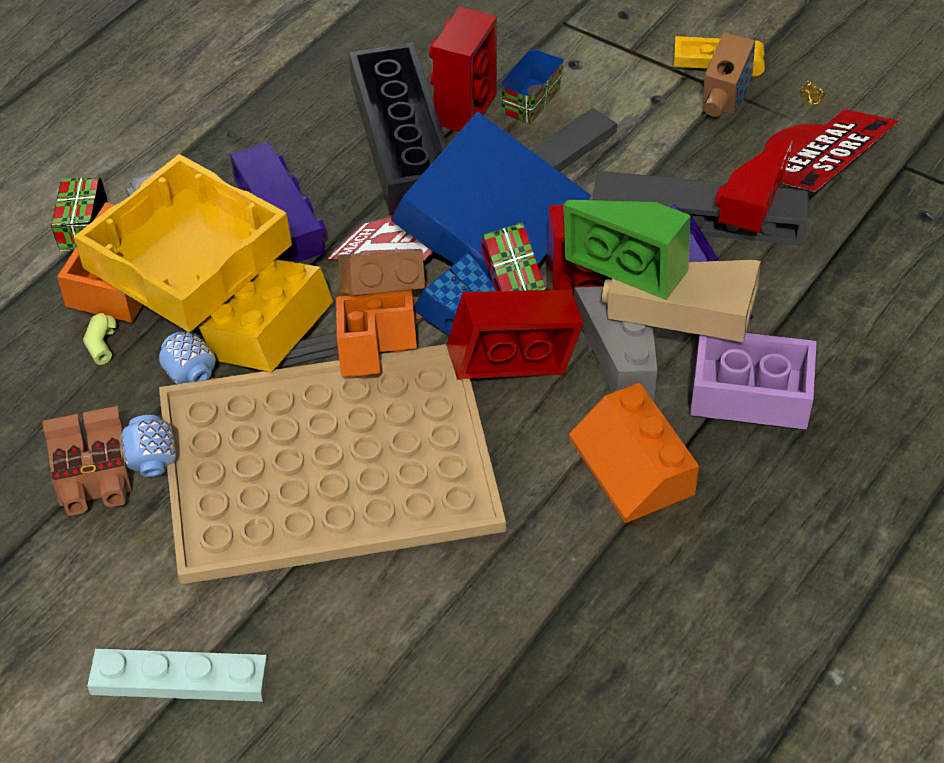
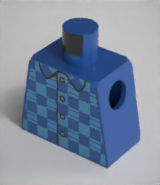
M467 253L422 291L413 308L418 314L449 336L462 292L495 291L493 282L479 264Z

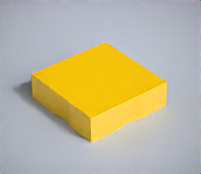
M180 154L145 180L131 196L112 206L74 236L81 263L85 270L189 333L292 245L286 212L248 191L227 184L217 174Z

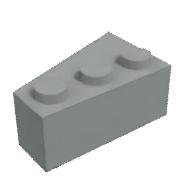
M574 287V299L584 322L582 330L586 336L585 342L589 350H593L599 361L598 367L611 392H616L640 382L654 401L657 362L653 326L608 319V303L602 302L603 287Z

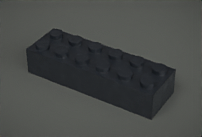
M414 42L349 52L351 83L390 216L394 215L407 191L448 146Z

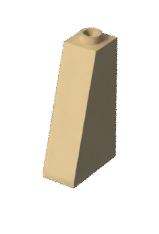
M761 261L689 262L688 272L667 300L613 278L612 280L606 279L602 292V302L608 303V319L744 342L759 287Z

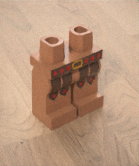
M118 406L83 413L89 451H86L85 438L78 414L42 421L49 453L52 482L59 505L64 506L69 516L83 514L88 509L87 501L102 498L104 506L109 508L124 505L126 493L132 492L129 468L126 466L123 457L121 433L124 428Z

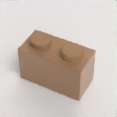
M398 249L338 255L342 293L362 295L425 288L422 250Z

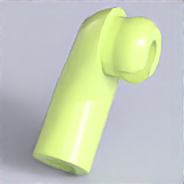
M104 313L96 314L90 319L83 338V342L95 363L99 365L109 362L112 358V353L105 343L104 337L105 335L113 334L114 331L111 328H116L117 326L115 318Z

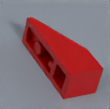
M785 136L733 171L726 186L720 185L715 199V206L720 207L718 222L760 233L787 169L792 137Z

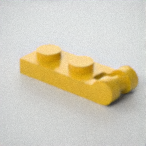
M675 36L674 67L707 69L720 38ZM756 40L752 76H759L765 70V61L763 59L765 48L762 42ZM730 64L728 70H734V66Z

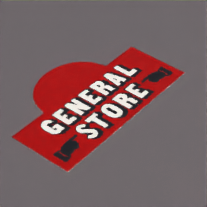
M844 109L825 125L801 124L778 131L767 140L765 149L785 136L792 137L789 163L781 183L816 192L899 121Z

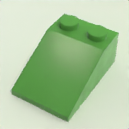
M567 200L563 204L565 260L667 300L688 272L691 215L657 202Z

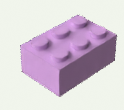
M746 333L744 342L700 335L690 415L807 430L814 397L817 341Z

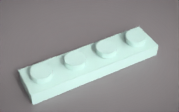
M95 649L87 687L90 695L263 702L268 661L266 655Z

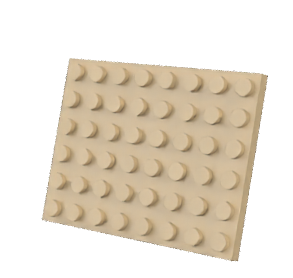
M446 344L410 349L398 353L379 354L380 373L369 374L365 377H341L340 361L336 360L276 369L272 372L263 371L159 387L162 420L170 424L176 448V458L172 464L167 466L177 573L180 585L506 532V520L470 378L457 379Z

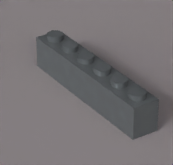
M598 170L596 174L593 200L657 202L668 207L675 204L694 218L704 236L802 246L807 223L808 191L778 188L760 233L718 222L720 207L715 206V199L720 185L726 186L727 183Z

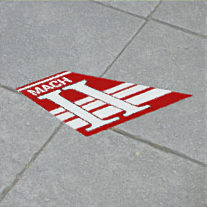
M393 216L360 225L325 259H338V255L388 251L398 248L422 250L423 260H425L433 251L391 221Z

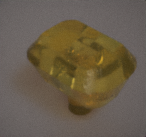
M807 81L802 87L800 97L811 104H818L826 96V91L814 85L812 81Z

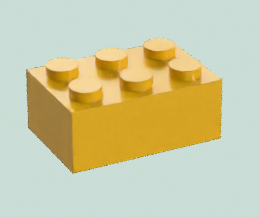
M275 259L199 325V329L206 344L213 351L216 361L272 372L334 301L321 267Z

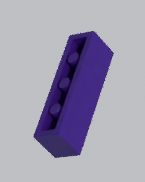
M269 142L230 154L234 181L239 189L248 191L287 213L292 245L279 258L282 261L298 263L324 254L323 238L327 237L325 225L320 217L315 218L313 215V208L309 198L306 195L302 196L300 194L299 184L295 175L287 173L286 163L282 154H276Z

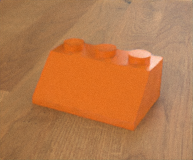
M640 382L605 395L569 433L570 441L624 523L695 495L699 465Z

